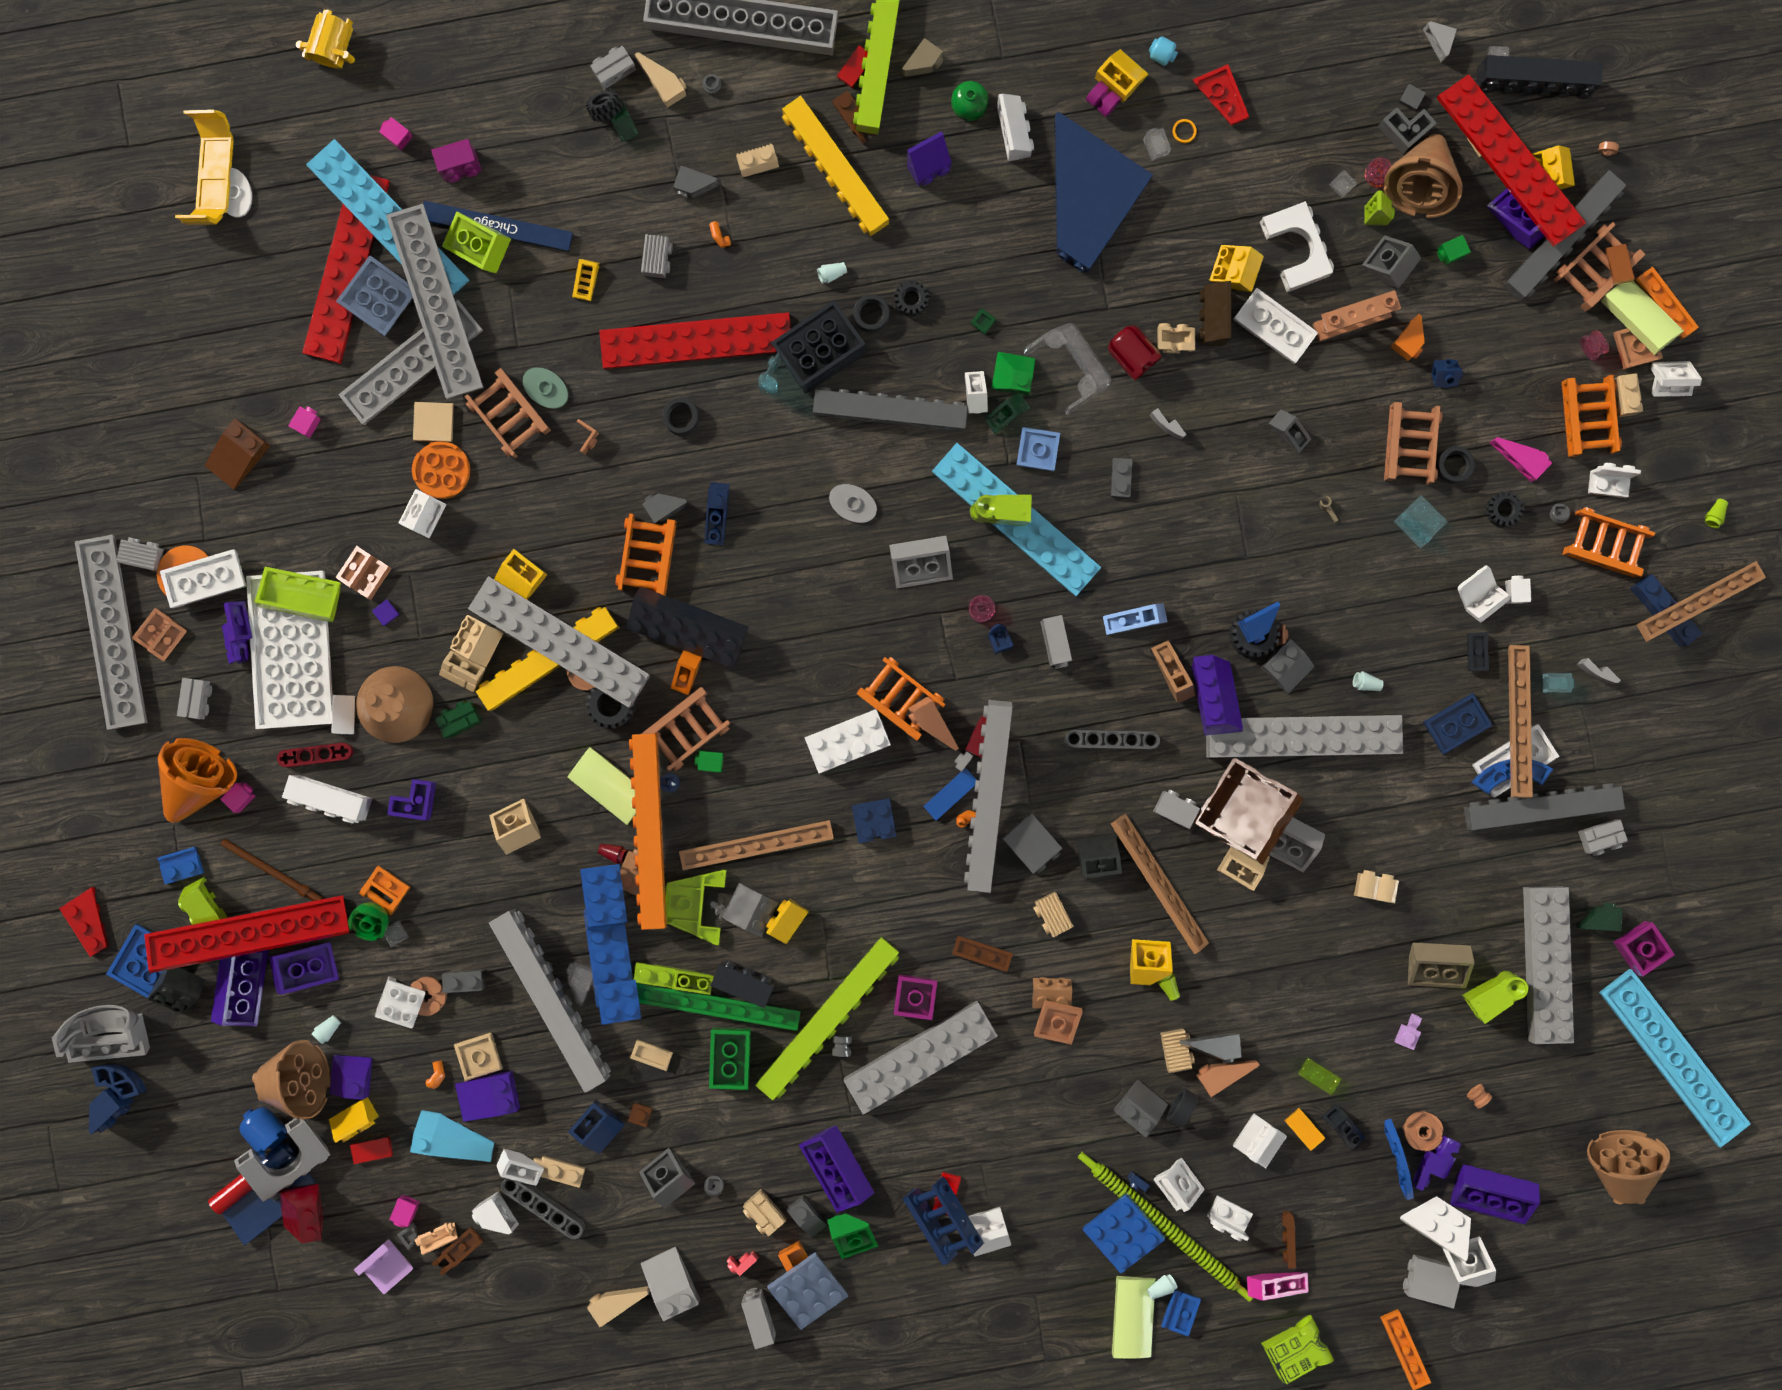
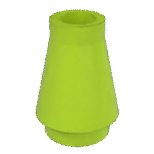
M1717 499L1705 516L1706 525L1712 528H1720L1724 524L1728 506L1726 500Z
M1173 973L1157 981L1170 1001L1180 997Z

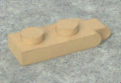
M542 1156V1159L534 1158L533 1161L544 1168L541 1177L580 1188L585 1167Z

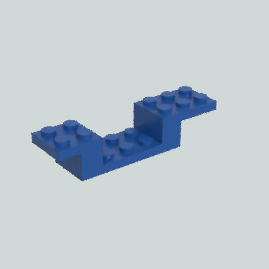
M616 864L580 869L585 910L583 911L596 1007H599L601 1025L641 1019L636 979L633 980L625 928L627 915L620 866Z

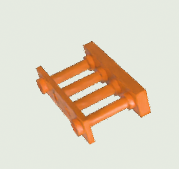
M1613 375L1605 377L1603 383L1578 385L1575 378H1567L1562 381L1568 457H1576L1582 454L1583 449L1609 447L1610 454L1620 451L1622 440L1618 432L1615 399L1617 383ZM1604 391L1605 402L1580 404L1577 402L1578 392ZM1606 409L1607 421L1583 423L1579 421L1578 413L1580 411ZM1608 428L1609 440L1584 442L1581 440L1580 432L1582 430Z
M1590 508L1576 511L1575 515L1582 517L1577 537L1572 546L1564 548L1562 555L1633 578L1641 577L1644 569L1638 567L1637 564L1644 539L1653 537L1655 532L1649 531L1650 528L1638 525L1637 527L1594 513L1595 510ZM1592 520L1601 524L1593 550L1587 551L1583 549L1582 544L1589 522ZM1611 526L1619 529L1611 556L1605 557L1601 555L1602 552L1600 551L1607 528ZM1626 532L1636 534L1637 537L1630 560L1624 563L1620 561L1619 554Z
M629 513V518H626L624 523V529H627L621 571L620 575L617 574L615 582L618 590L624 591V587L627 585L653 589L654 592L666 596L677 525L675 520L667 519V524L664 523L663 525L635 521V515ZM633 529L661 532L662 535H665L664 543L657 544L632 540ZM632 547L658 551L659 554H662L661 562L654 563L629 559L630 549ZM630 566L656 570V573H659V577L655 582L626 578L627 568Z
M884 657L882 661L887 664L869 688L866 687L865 690L860 688L856 694L917 741L922 735L919 733L920 727L913 723L909 725L904 721L906 718L904 716L909 711L908 708L915 704L922 693L932 699L936 707L937 705L942 708L945 706L943 703L944 698L936 692L933 695L897 667L899 663L893 658L887 659ZM893 669L902 677L884 700L881 699L879 702L874 698L875 691ZM907 681H909L917 689L899 712L893 713L889 710V704Z

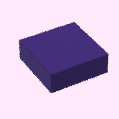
M388 599L372 610L383 626H386L400 615Z

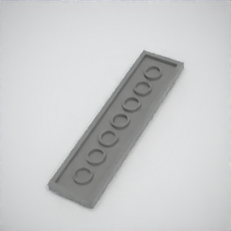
M457 300L456 305L468 341L470 342L483 330L461 302ZM423 328L339 394L362 425L372 420L436 369Z

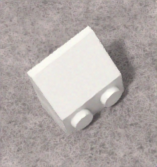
M499 1191L480 1202L472 1210L473 1220L484 1229L510 1234L519 1225Z
M1480 1236L1469 1239L1468 1261L1466 1263L1443 1248L1459 1284L1478 1287L1495 1282L1496 1269Z

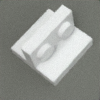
M1690 361L1652 362L1651 370L1655 375L1651 392L1653 396H1692L1694 386L1701 385L1702 378Z
M415 489L399 524L430 538L446 504Z
M1253 1114L1234 1142L1233 1147L1247 1155L1255 1163L1266 1168L1287 1136L1256 1114Z
M1182 1158L1178 1159L1170 1169L1156 1175L1153 1179L1176 1211L1181 1208L1184 1212L1189 1210L1205 1190Z
M1000 1207L968 1216L984 1242L974 1253V1257L1011 1246Z

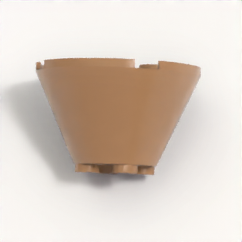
M391 666L374 672L364 681L358 692L356 707L359 720L368 733L385 742L400 743L415 738L427 727L434 708V700L429 685L418 673L408 668Z
M299 1040L289 1044L264 1063L257 1073L253 1074L252 1081L255 1084V1090L260 1102H265L296 1119H310L316 1116L327 1102L328 1098H325L327 1087H330L331 1076L328 1061L320 1047L311 1044L308 1040Z
M1615 1130L1600 1134L1597 1140H1591L1587 1148V1156L1608 1194L1613 1198L1614 1203L1620 1205L1624 1203L1644 1204L1646 1198L1670 1163V1153L1665 1144L1658 1139L1656 1141L1650 1139L1646 1133L1638 1131Z

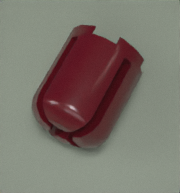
M1134 325L1122 329L1111 339L1108 345L1110 355L1135 381L1162 358L1160 351L1139 327Z

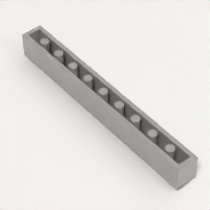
M988 700V706L984 705L983 717H986V725L982 724L981 736H984V743L979 745V755H982V761L977 763V773L980 774L979 781H975L974 792H978L977 799H973L972 810L976 811L975 817H971L970 829L974 830L973 836L969 835L968 847H971V854H967L966 865H969V872H965L964 883L967 884V890L991 893L1012 702Z

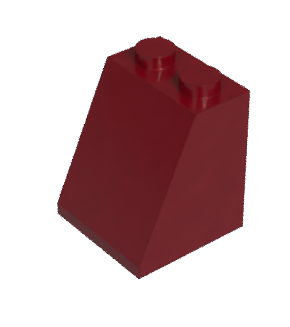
M319 1184L281 1189L279 1197L284 1227L301 1244L321 1241L324 1216Z

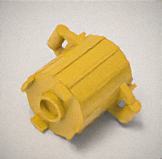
M324 10L323 14L319 13L316 15L308 43L297 41L296 47L303 52L302 57L307 61L312 60L331 68H342L344 62L353 63L355 61V58L346 51L353 31V22L350 19H347L345 22L341 18L332 15V11Z

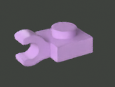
M1411 1014L1408 1025L1401 1024L1394 1042L1414 1050L1421 1034L1416 1029L1420 1025L1422 1018Z

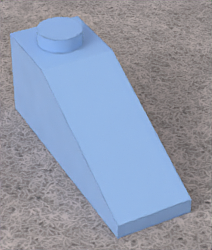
M1164 603L1106 615L1103 616L1106 634L1109 635L1166 623L1167 617Z

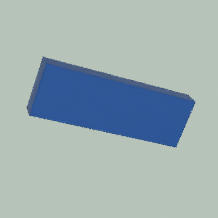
M965 768L923 807L935 820H938L975 786V777Z

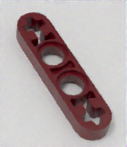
M348 743L288 749L278 753L277 762L282 767H294L350 759L354 750ZM343 746L345 749H348L345 757L343 754H335L334 750H342ZM324 748L330 752L327 759H322L320 756V751ZM303 751H308L311 755L310 760L307 762L301 759ZM286 753L287 756H296V759L288 760V764L282 760Z

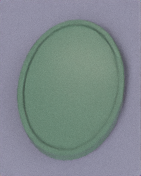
M531 368L524 374V389L536 403L550 409L561 408L566 404L568 400L567 387L555 373L544 368Z

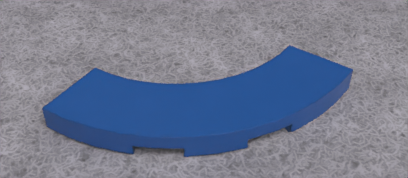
M1510 759L1487 767L1471 783L1486 794H1489L1498 784L1511 779ZM1532 760V781L1543 785L1553 769L1541 762Z
M1388 1119L1384 1122V1132L1398 1165L1396 1168L1399 1185L1405 1198L1410 1200L1414 1196L1408 1165L1394 1124L1391 1119Z

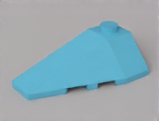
M421 1110L414 1130L410 1152L429 1156L491 1162L495 1142L475 1131L467 1129L462 1124L447 1118L442 1113Z

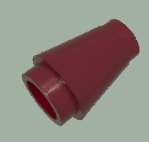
M601 843L598 848V854L615 864H623L628 853L624 846Z

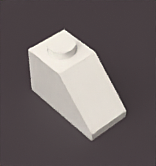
M984 371L965 373L968 412L976 414L988 412Z
M507 1149L503 1150L496 1165L501 1177L535 1186L544 1170L541 1165L522 1153Z

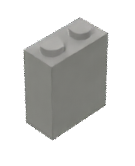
M1060 615L1043 619L1040 623L1050 666H1055V669L1067 667L1072 658L1063 617Z
M1413 1254V1258L1408 1262V1278H1405L1403 1282L1404 1293L1408 1297L1454 1308L1460 1284L1450 1264Z
M749 1289L744 1294L741 1305L754 1348L758 1349L774 1344L776 1332L763 1289Z

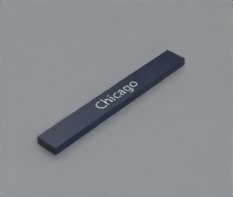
M429 201L423 202L430 223L450 227L456 212H460L511 238V240L567 252L570 251L573 232Z

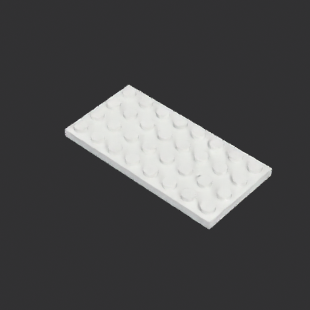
M325 571L297 572L298 574L325 579ZM262 575L246 576L249 624L252 633L250 646L256 729L332 724L333 694L328 622L257 607L254 601Z

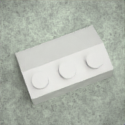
M999 94L997 110L1008 161L1031 157L1034 144L1033 140L1029 139L1028 136L1030 125L1029 121H1025L1024 117L1026 113L1025 102H1021L1020 96Z

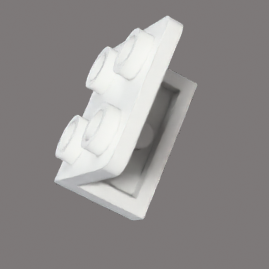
M1487 565L1458 586V592L1466 611L1480 623L1511 600L1509 594L1497 586L1491 568Z

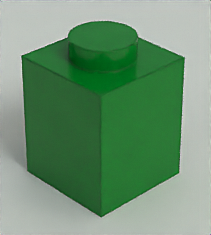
M1463 235L1445 242L1437 248L1438 258L1441 262H1444L1445 266L1466 257L1471 252Z
M699 751V755L695 757V766H698V770L722 772L724 753Z

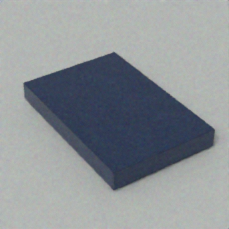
M1474 693L1467 695L1423 721L1442 755L1493 726Z

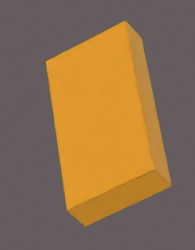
M1300 1108L1284 1120L1310 1151L1325 1139Z

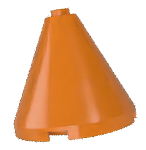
M178 738L174 743L169 744V742H166L162 746L158 755L163 814L168 821H182L232 788L237 778V771L229 758L225 761L219 756L220 750L207 743L188 738Z

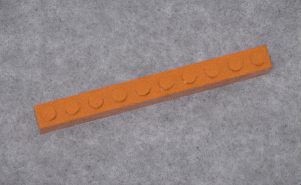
M658 734L632 735V739H629L630 751L633 750V758H630V769L634 770V778H631V788L635 789V797H632V808L636 809V816H633V828H637V836H634V847L638 849V855H635V867L639 869V875H636V886H639L640 894H637V906H640L641 911L637 919L638 925H641V930L663 929L667 927Z

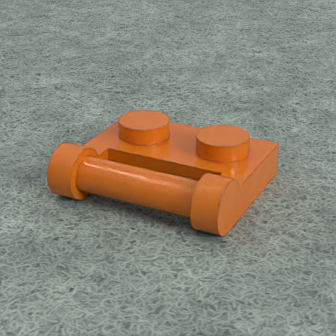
M378 865L359 894L363 897H368L376 904L382 906L391 916L411 887ZM374 886L393 899L392 903L390 904L371 891V887Z

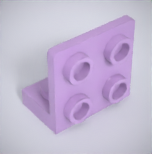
M388 1239L358 1265L354 1271L358 1275L365 1272L378 1289L385 1294L412 1271L413 1266Z

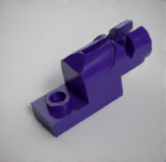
M245 601L227 602L224 604L228 623L222 626L225 640V650H228L226 654L228 663L233 664L236 661L237 664L244 663L249 660L247 641L252 639Z
M1443 1136L1441 1143L1435 1149L1437 1150L1436 1153L1425 1151L1413 1178L1412 1185L1423 1191L1424 1187H1427L1430 1183V1174L1445 1179L1456 1160L1451 1153H1459L1462 1144Z

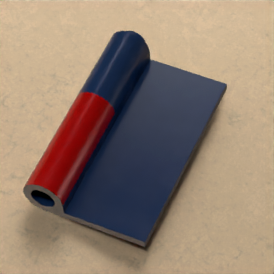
M283 1141L261 1158L260 1161L272 1169L285 1168L293 1163L297 1157L295 1147L290 1142L286 1143ZM308 1172L306 1175H301L294 1180L290 1188L313 1185L316 1182ZM239 1175L208 1200L210 1207L215 1213L223 1214L243 1245L248 1244L282 1217L280 1199L274 1202L271 1198L263 1202L242 1175Z

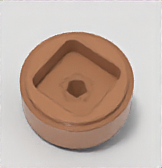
M1602 142L1599 144L1598 152L1604 154V156L1615 155L1618 153L1619 145L1615 142Z

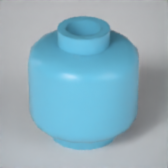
M1163 36L1159 39L1155 38L1148 51L1151 53V60L1163 66L1167 65L1169 61L1173 63L1178 54L1175 51L1176 43Z

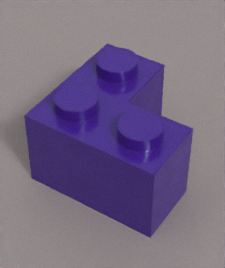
M412 779L410 797L390 796L387 815L431 820L436 782Z

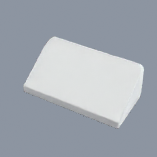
M333 695L331 731L333 734H354L356 696Z

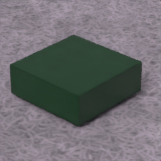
M981 308L970 322V325L986 335L997 319Z

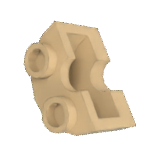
M1168 323L1159 324L1157 327V349L1163 350V353L1195 351V328L1188 327L1187 324H1179L1177 328H1172Z

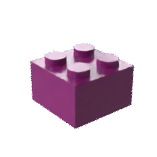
M469 139L431 150L437 171L445 182L454 183L459 181V178L465 176L473 177L482 171L476 150Z
M1644 921L1613 942L1629 967L1639 976L1646 975L1675 955L1653 922Z
M899 974L894 1015L932 1020L937 979Z

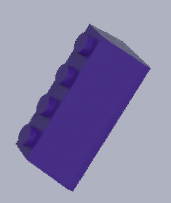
M1214 655L1194 657L1192 672L1204 736L1243 732L1230 662Z
M268 950L220 959L211 1022L221 1026H257Z
M836 1125L821 1131L799 1144L800 1149L836 1212L860 1205L874 1194L870 1183Z
M1463 1165L1456 1176L1450 1205L1526 1224L1540 1204L1539 1184Z

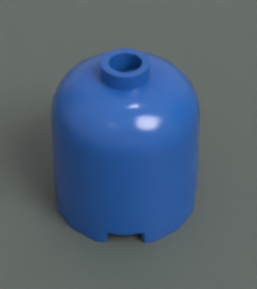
M266 1107L248 1110L243 1115L244 1120L239 1127L241 1135L260 1158L266 1155L264 1151L268 1148L273 1150L286 1138L284 1134H288L285 1124Z

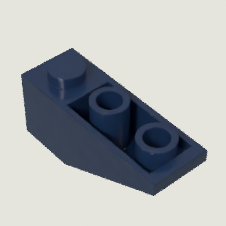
M710 483L704 543L724 545L730 484Z

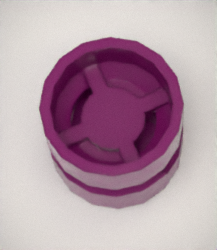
M1100 81L1088 94L1086 101L1093 107L1097 106L1098 112L1107 117L1122 98L1114 91L1110 92V87L1103 81Z

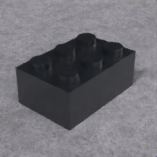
M731 960L722 961L718 966L711 986L765 1008L775 986V982H772L773 978L764 974L760 977L754 974L755 971L748 967L743 969L736 967L737 963Z

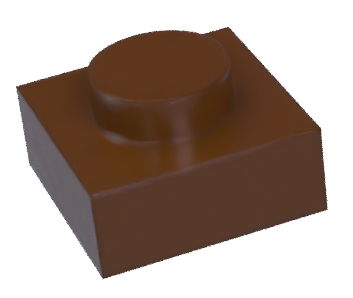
M634 1102L628 1122L647 1127L653 1108Z

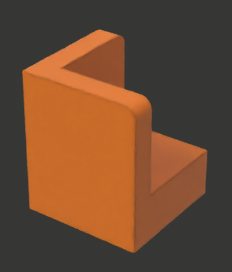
M800 1240L779 1251L778 1255L787 1272L808 1257Z

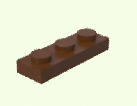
M959 935L952 952L953 955L1006 972L1013 955L1011 952Z

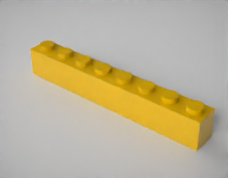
M799 96L782 108L783 121L787 126H792L795 138L798 141L802 140L805 145L804 150L808 156L814 157L818 170L820 172L824 171L827 175L826 180L828 184L837 189L838 193L836 194L842 203H847L851 216L853 218L857 217L860 221L858 225L864 233H868L871 237L888 225L889 218L804 99Z
M598 607L591 612L592 616L587 619L585 617L581 618L575 623L576 626L573 627L595 642H599L620 628L606 607L603 609ZM532 650L523 661L519 659L512 663V668L508 671L502 670L495 675L496 678L491 682L487 680L478 686L480 689L476 693L487 710L493 711L559 668L560 665L536 650Z

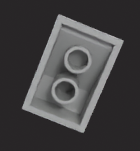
M676 1246L641 1263L654 1303L663 1321L699 1304L700 1297Z

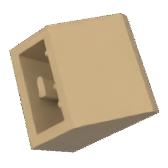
M467 615L462 621L457 635L452 640L450 649L486 667L503 633Z
M1230 847L1217 871L1247 889L1254 891L1264 875L1270 857L1268 856L1264 864L1261 865L1233 847Z

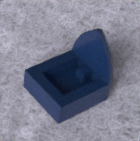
M1002 624L994 625L988 634L994 653L998 654L1013 649V643L1006 626Z

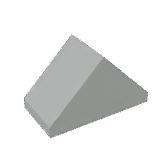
M1430 21L1423 31L1440 62H1443L1450 53L1457 29Z

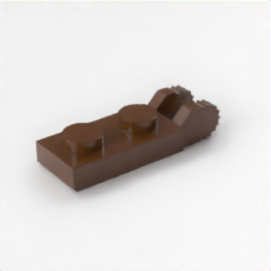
M847 90L832 100V103L852 133H855L860 142L864 144L867 142L865 136L861 132L856 131V124H853L854 113L859 112V106H856L855 100ZM868 133L872 138L876 136V134Z
M1287 1210L1282 1214V1223L1286 1227V1231H1282V1241L1286 1243V1251H1283V1263H1287L1288 1269H1295V1221L1292 1212Z
M471 1226L431 1264L435 1267L446 1258L449 1264L439 1272L443 1276L475 1250L484 1239Z

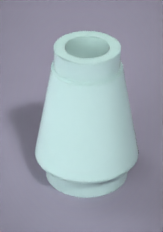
M844 262L821 265L817 272L821 283L826 282L828 284L847 273Z
M1363 671L1361 673L1357 672L1353 678V687H1356L1357 690L1381 691L1383 680Z
M332 1015L315 1027L312 1035L321 1044L325 1041L328 1042L341 1022Z
M1170 1274L1167 1276L1163 1275L1147 1289V1292L1151 1299L1154 1300L1155 1298L1174 1293L1177 1285Z

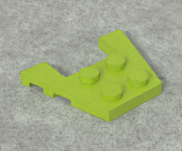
M727 870L668 882L665 896L667 924L709 941L714 945H719L721 927L701 926L705 886L725 888Z

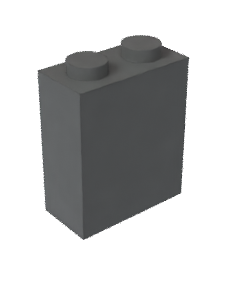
M1032 813L1002 838L1033 874L1035 872L1039 874L1047 867L1045 865L1050 859L1054 861L1061 855L1060 850L1062 847Z

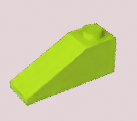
M1377 191L1365 205V225H1388L1394 219L1395 209L1392 207V201L1382 191Z

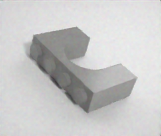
M295 1118L285 1125L288 1134L299 1147L296 1159L289 1166L281 1169L269 1168L260 1161L252 1149L234 1160L237 1170L263 1202L273 1198L278 1191L290 1186L294 1180L301 1175H306L311 1168L323 1163L330 1156L328 1147L306 1119Z

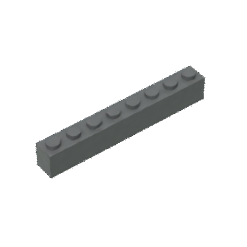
M1610 170L1606 172L1574 207L1586 224L1555 247L1546 238L1508 279L1503 287L1518 301H1521L1523 298L1528 299L1536 291L1533 289L1536 284L1541 285L1548 278L1546 273L1549 270L1554 271L1561 263L1559 259L1562 256L1566 257L1573 250L1571 246L1575 242L1579 243L1586 236L1585 230L1587 228L1591 230L1599 221L1596 218L1600 214H1606L1611 208L1609 204L1613 200L1616 202L1624 194L1622 190L1626 184Z
M820 387V390L815 389L813 415L965 432L968 406H965L963 402L946 404L944 400L937 399L933 400V402H927L925 398L919 397L909 400L906 396L901 395L890 398L887 394L882 393L871 396L868 392L863 391L853 394L845 389H839V392H834L830 388Z
M1608 783L1602 784L1603 788L1598 789L1595 786L1583 787L1584 791H1577L1576 788L1565 789V793L1558 794L1557 791L1545 792L1546 796L1540 797L1538 793L1533 794L1532 798L1525 799L1507 797L1508 801L1501 802L1500 799L1488 800L1489 804H1482L1481 801L1470 802V806L1464 807L1467 830L1623 810L1625 806L1622 786Z

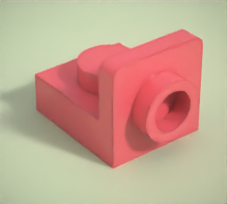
M754 1251L750 1254L746 1252L739 1259L740 1263L731 1255L727 1260V1266L732 1273H737L740 1276L757 1261L758 1255Z

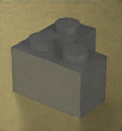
M1397 107L1381 121L1378 127L1397 149L1404 154L1424 137L1437 122L1425 109L1409 121Z

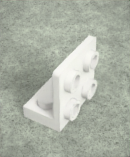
M1604 463V466H1598L1590 471L1588 494L1627 498L1629 496L1630 478L1640 475L1641 470L1635 469V466L1625 465L1623 468L1616 467V464Z
M388 977L375 1012V1017L413 1028L425 996V991L397 983L395 978Z
M1217 1195L1207 1215L1211 1221L1210 1223L1220 1232L1224 1233L1226 1230L1231 1234V1237L1240 1242L1242 1239L1248 1241L1249 1237L1244 1231L1253 1213Z

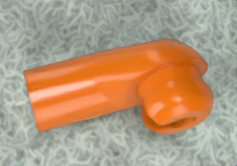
M716 221L711 222L709 226L713 239L721 248L730 246L729 236L722 237L719 223Z
M967 810L958 815L956 818L957 826L964 828L971 822V817H975L976 812Z
M442 1060L432 1062L434 1074L430 1079L426 1080L428 1088L435 1089L444 1080L445 1073Z

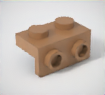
M1033 978L1032 1008H1042L1045 1000L1071 1006V979Z

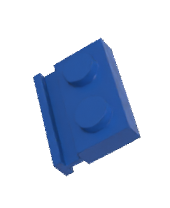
M191 847L157 858L165 885L204 873L200 857L197 854V847Z
M1175 1289L1174 1293L1171 1294L1161 1326L1189 1337L1201 1299Z

